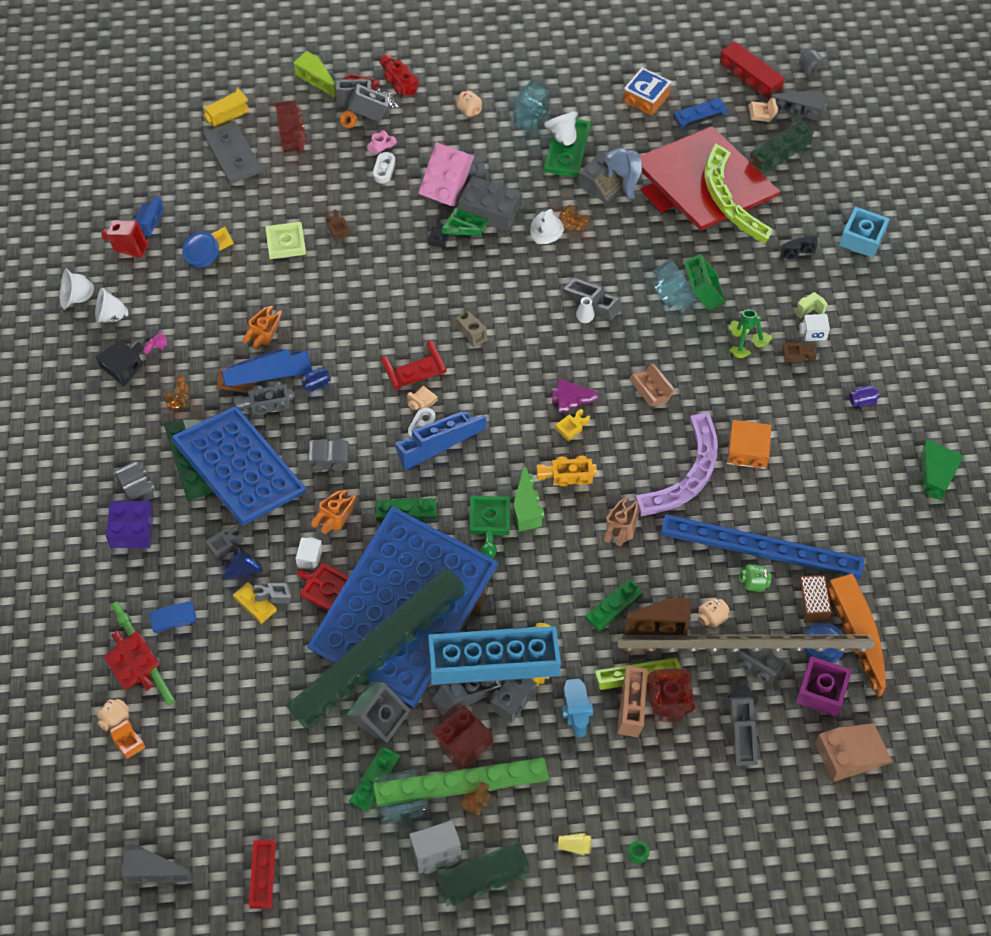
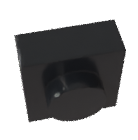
M746 683L728 696V698L751 697L753 698V705L758 703L759 700Z

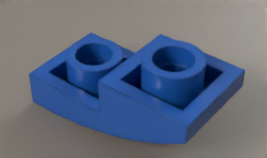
M192 601L149 612L152 630L155 633L172 627L180 628L197 621Z

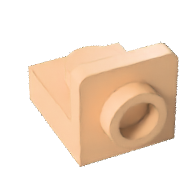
M424 386L415 394L412 392L407 394L408 406L417 412L422 408H430L438 401L437 396Z

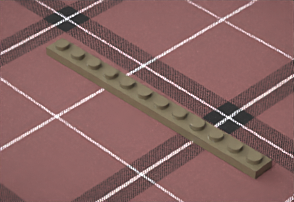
M618 635V648H622L623 651H634L635 648H643L644 651H655L656 648H664L665 651H676L677 648H685L686 651H697L698 648H706L708 651H718L719 648H728L729 651H739L740 648H749L750 651H761V648H770L771 651H782L783 648H791L792 651H803L804 648H812L814 651H825V648H834L835 651H846L847 648L867 651L868 648H874V639L872 635Z

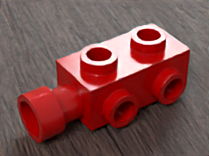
M389 54L383 55L379 63L385 69L384 78L386 82L393 84L394 91L397 94L401 93L403 97L406 95L413 96L418 90L419 81L417 77L409 71L408 66L403 64L400 59L394 61Z

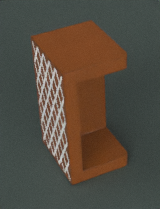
M825 575L800 577L798 589L802 590L805 606L804 623L828 622L831 615V607Z

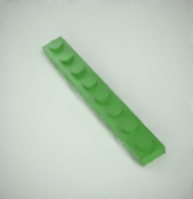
M538 758L373 783L376 807L545 782L548 781L549 776L545 759Z

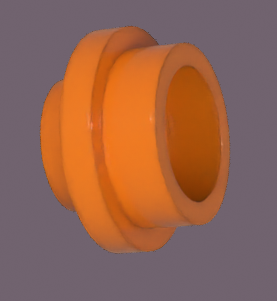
M345 111L340 117V122L345 128H353L357 123V116L352 111Z

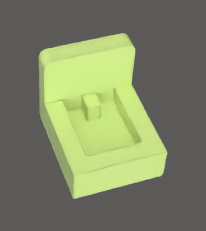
M814 292L808 297H803L799 300L796 315L799 318H803L813 310L819 314H825L827 302L823 297Z

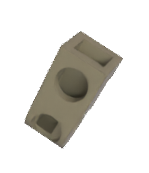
M469 311L454 318L456 327L469 339V343L473 348L487 340L486 327Z

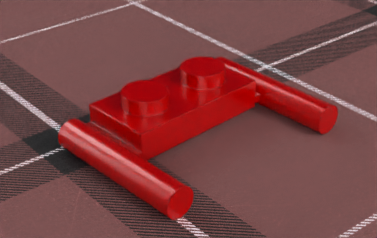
M433 341L426 343L431 356L396 367V371L393 370L387 356L381 357L380 360L395 390L447 372Z

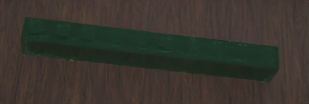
M447 566L286 705L288 710L305 729L316 725L320 716L332 711L336 706L335 703L341 698H347L352 693V689L357 684H363L372 671L379 670L385 664L384 661L387 658L398 654L402 645L413 641L417 636L416 633L422 628L426 629L429 627L438 614H444L454 600H460L466 591L464 583Z

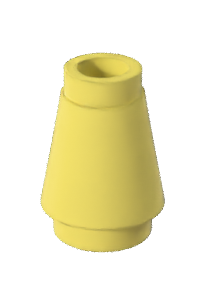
M586 833L559 836L558 848L583 856L590 854L591 836L586 835Z

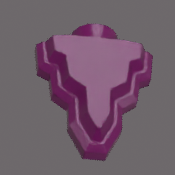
M558 379L557 388H552V404H557L559 413L569 412L570 409L578 408L581 404H588L598 400V391L590 388H581L577 383H569L565 379Z

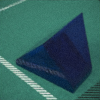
M238 545L222 571V580L263 572V566Z

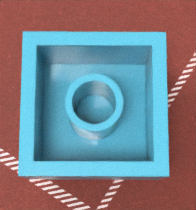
M855 207L843 231L839 246L874 258L886 232L889 218Z

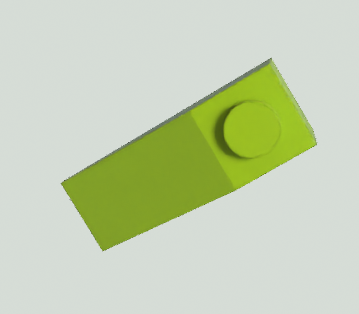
M308 51L303 53L293 63L295 75L330 96L335 97V83L320 58Z

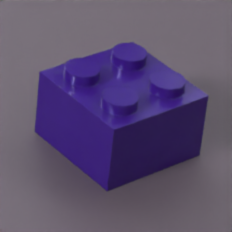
M110 501L106 539L110 548H151L154 520L151 501Z

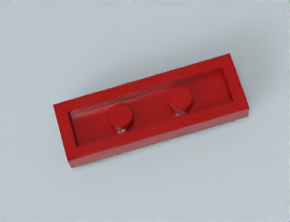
M253 840L249 909H272L276 840Z

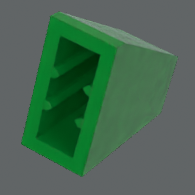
M927 439L921 452L923 493L931 498L942 501L961 463L963 455Z

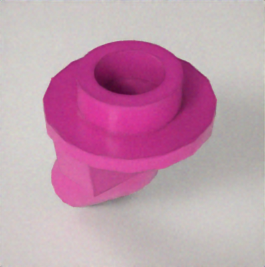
M159 332L144 346L143 352L148 354L154 346L164 350L163 347L167 346L166 335H162Z

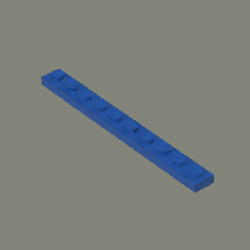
M665 514L661 535L843 576L853 574L857 579H861L865 559L862 557Z

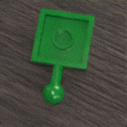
M470 496L469 534L485 535V544L481 548V553L490 558H493L497 553V548L493 544V535H510V497Z

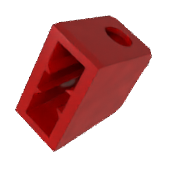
M114 221L110 228L104 229L101 234L103 240L110 242L114 251L141 258L148 247V242L137 221Z

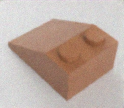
M874 723L839 727L820 733L815 742L832 782L892 763V759Z

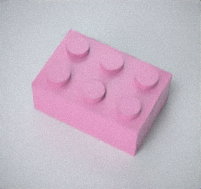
M436 142L418 194L457 207L474 156Z

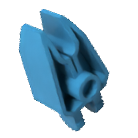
M580 679L566 680L564 686L562 716L566 718L567 725H572L574 735L581 738L586 734L589 716L593 715L592 703L588 702L586 687Z

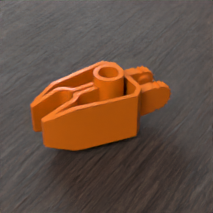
M273 306L263 308L248 321L247 333L243 337L242 342L247 344L253 339L252 348L255 350L261 345H269L278 329L281 311L272 315Z
M341 490L320 502L318 514L313 518L311 526L316 528L321 523L324 524L321 528V532L327 534L331 529L334 531L341 530L353 512L356 495L347 499L348 491Z

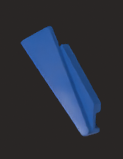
M278 349L230 365L221 372L225 385L232 386L311 373L312 368L307 351L298 350L289 354L288 349Z

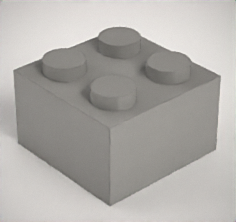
M453 820L409 834L411 851L419 874L423 872L429 874L436 871L438 867L444 865L450 867L456 865L461 860V843Z

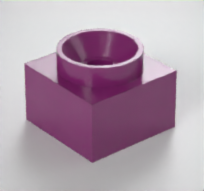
M811 656L796 703L837 717L852 670Z

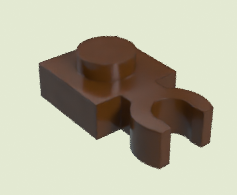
M336 209L333 210L334 216L332 217L325 213L327 228L334 240L351 235V230L344 217L339 218Z
M783 343L784 362H803L804 358L816 360L817 353H810V351H815L816 345L810 344L803 347L802 343Z

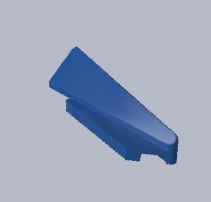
M461 411L412 430L413 438L395 442V448L403 469L408 470L484 430L487 417L485 415L478 418L472 417L469 412Z

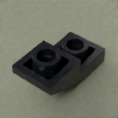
M802 237L786 242L782 245L780 259H798L799 253H815L818 237Z

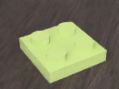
M301 222L265 226L270 259L306 254Z

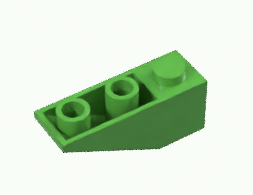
M523 467L513 508V516L518 532L542 527V519L545 518L543 507L538 505V492L532 486L534 485L533 476L528 474L527 467Z

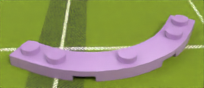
M709 412L690 416V423L697 442V458L686 478L680 483H676L664 490L636 495L641 516L679 507L695 497L707 484L715 467L718 449L717 436Z

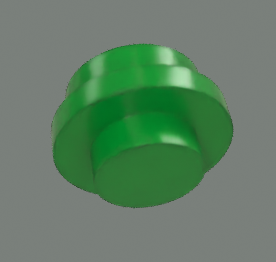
M641 841L631 843L627 849V856L633 863H644L649 857V848Z

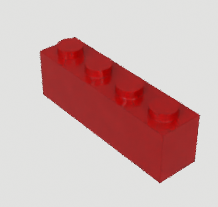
M736 41L721 51L719 63L736 77L743 80L748 86L759 92L760 95L769 100L773 94H778L783 90L785 77Z

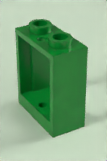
M699 254L684 261L692 292L710 311L726 304L718 275L706 259Z

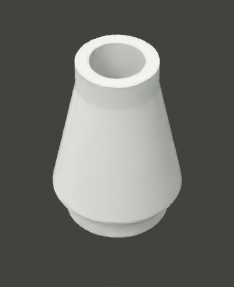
M584 297L581 299L576 317L582 323H589L595 314L592 300L589 297Z

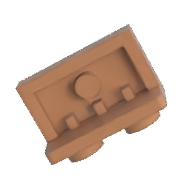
M654 363L650 364L646 371L634 373L629 378L650 406L667 403L675 391Z

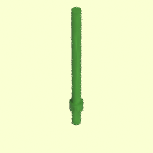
M114 602L111 607L117 615V621L120 627H123L127 635L130 636L135 632L131 625L132 620L123 611L119 602ZM157 668L153 669L150 675L167 705L174 703L175 700Z

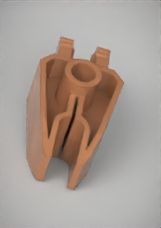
M624 498L616 504L606 517L607 532L604 538L605 542L610 543L614 536L617 537L616 545L622 546L625 540L633 539L638 522V500H635L630 507L628 498Z

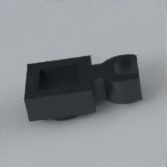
M441 218L437 219L436 227L431 229L428 245L445 248L450 234L442 233L444 224H441Z

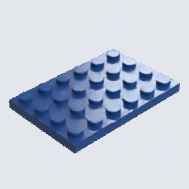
M237 406L172 436L171 441L241 526L306 492L307 488Z

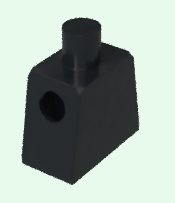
M118 341L95 357L99 367L124 387L142 366L139 353L144 350V347L139 341L134 342L130 347L123 341Z

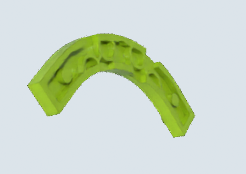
M715 144L706 160L704 169L706 184L712 199L727 218L741 231L746 232L754 237V239L765 244L773 229L751 216L740 205L736 206L731 200L732 195L722 180L724 178V166L730 152Z

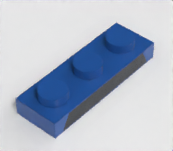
M717 98L676 111L673 114V118L680 129L726 115L728 109L722 100Z

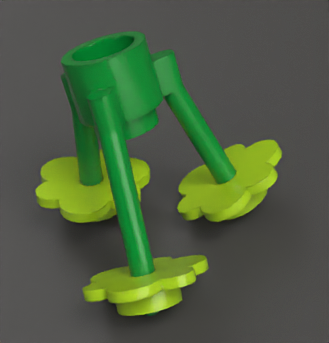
M744 310L741 312L740 321H731L728 327L732 336H741L739 347L732 346L729 349V352L733 353L737 358H744L751 354V351L743 348L746 334L755 325H757L758 333L753 335V339H751L752 344L756 347H763L768 345L769 341L773 339L772 335H768L766 332L762 333L761 317L757 316L756 311Z

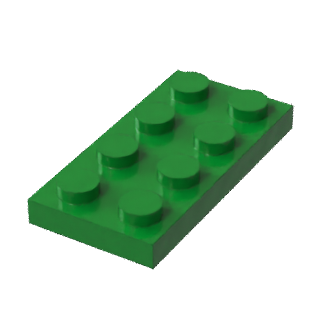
M575 119L576 139L570 145H564L552 136L544 173L579 178L591 121Z

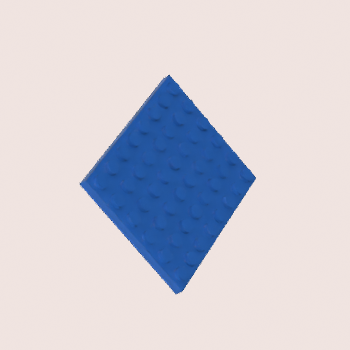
M391 507L307 648L368 683L371 681L385 683L404 703L415 708L431 682L428 635L460 632L499 563L412 516Z

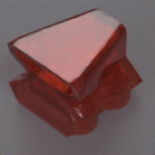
M686 668L660 669L648 673L649 682L646 684V687L651 696L652 710L654 714L660 716L662 722L682 721L684 714L696 710L691 682L692 677L689 670Z

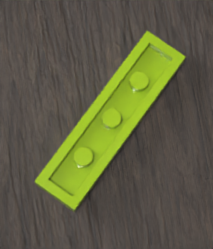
M677 658L627 665L647 669V683L682 677V668ZM626 666L596 670L595 678L599 690L622 687Z

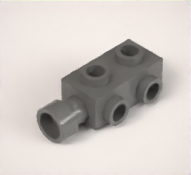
M280 382L273 383L271 387L266 388L255 386L252 390L248 391L249 396L234 397L235 406L240 411L252 408L253 415L283 411L291 408L290 400H293L292 390L287 389V384L282 385Z

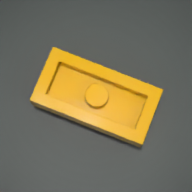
M247 582L233 594V598L262 624L277 611L276 607L269 603L267 599L261 602L255 601L256 593L252 592L254 587Z

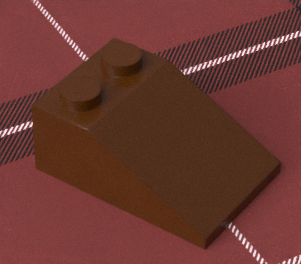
M681 596L667 598L627 614L624 635H687L690 625V598Z

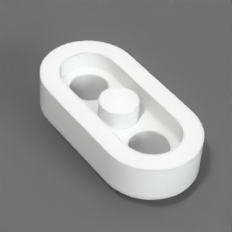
M383 152L378 156L373 170V177L376 182L386 183L391 179L395 167V156L392 153Z
M422 408L416 413L408 428L409 439L413 438L412 430L436 421L435 412L432 409Z

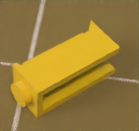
M237 87L235 93L207 107L204 105V120L206 123H210L213 128H216L250 111L249 107L245 104L248 98Z

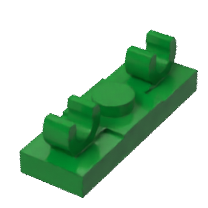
M436 499L376 500L377 521H383L391 507L417 520L436 519Z
M628 579L586 614L585 620L600 632L642 597L643 591L633 580Z
M381 746L349 799V803L369 813L375 803L373 783L388 781L401 756Z

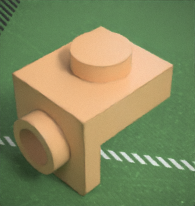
M771 98L768 103L752 101L749 104L751 120L770 122L778 112L775 98Z

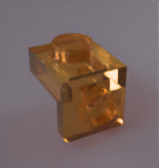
M570 204L559 214L564 229L581 232L591 222L589 215L576 213L573 205Z
M177 377L176 393L164 394L167 407H186L187 396H190V385L186 384L185 377Z
M481 782L477 792L464 794L460 808L480 816L483 806H488L491 794L488 793L489 784Z

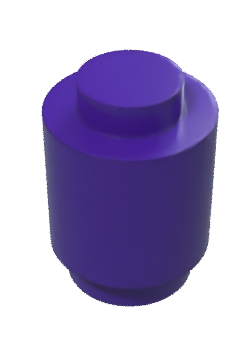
M873 385L854 389L853 392H849L850 403L852 407L857 406L858 408L876 404L877 399H879L878 389L874 388Z

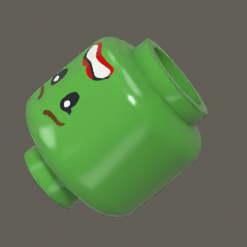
M749 564L744 570H741L739 581L742 582L745 590L763 592L770 586L771 573L764 566Z

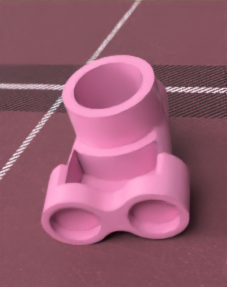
M382 130L372 135L367 149L373 154L379 155L383 150L396 145L397 140Z

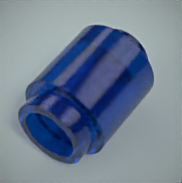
M319 367L303 375L301 383L306 391L314 392L328 385L331 377L325 367Z

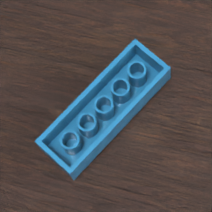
M556 626L428 635L431 685L560 675L561 660Z

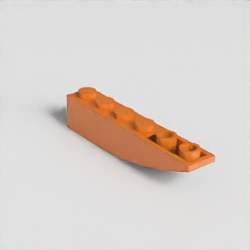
M853 574L830 580L827 587L829 600H832L835 606V614L843 623L845 635H872L874 639V648H868L867 651H857L855 648H852L855 654H858L861 669L868 675L870 688L873 691L875 690L878 697L882 696L886 688L885 666L882 646L871 610Z

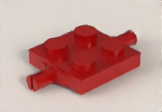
M323 562L312 574L300 569L297 576L306 580V585L300 592V597L328 612L349 576Z
M136 630L126 639H123L119 631H115V634L112 633L111 636L117 645L103 657L122 687L128 690L134 684L141 682L146 691L153 688L154 685L148 676L160 663L141 633Z

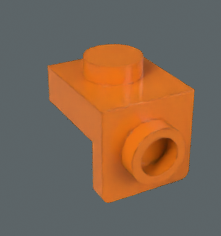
M129 720L110 730L114 745L126 759L145 749L144 742L133 731Z

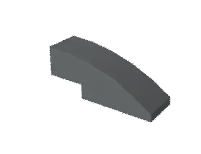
M573 278L563 289L567 295L579 304L582 298L589 297L592 300L594 313L608 320H612L622 310L619 298L604 293L603 287Z
M729 698L736 766L758 765L753 698Z

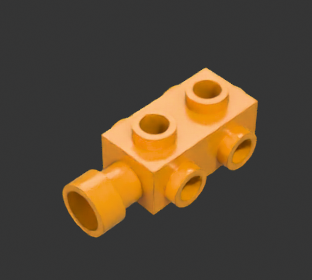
M562 456L552 460V466H545V464L536 465L537 480L553 478V485L592 484L593 476H597L596 464H592V459H587L586 456H578L570 460Z

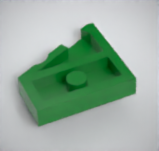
M455 208L442 227V233L481 236L488 226L489 220Z

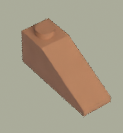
M626 666L618 714L617 734L638 737L644 727L647 669Z

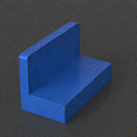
M154 197L151 204L143 203L134 220L138 222L145 236H151L164 210L161 198Z

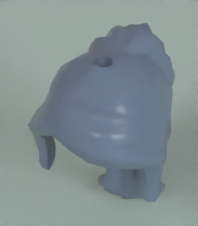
M624 148L607 152L605 162L609 168L608 178L612 177V170L616 171L618 175L623 177V189L626 198L629 200L631 198L634 199V188L642 172L640 155L636 151Z

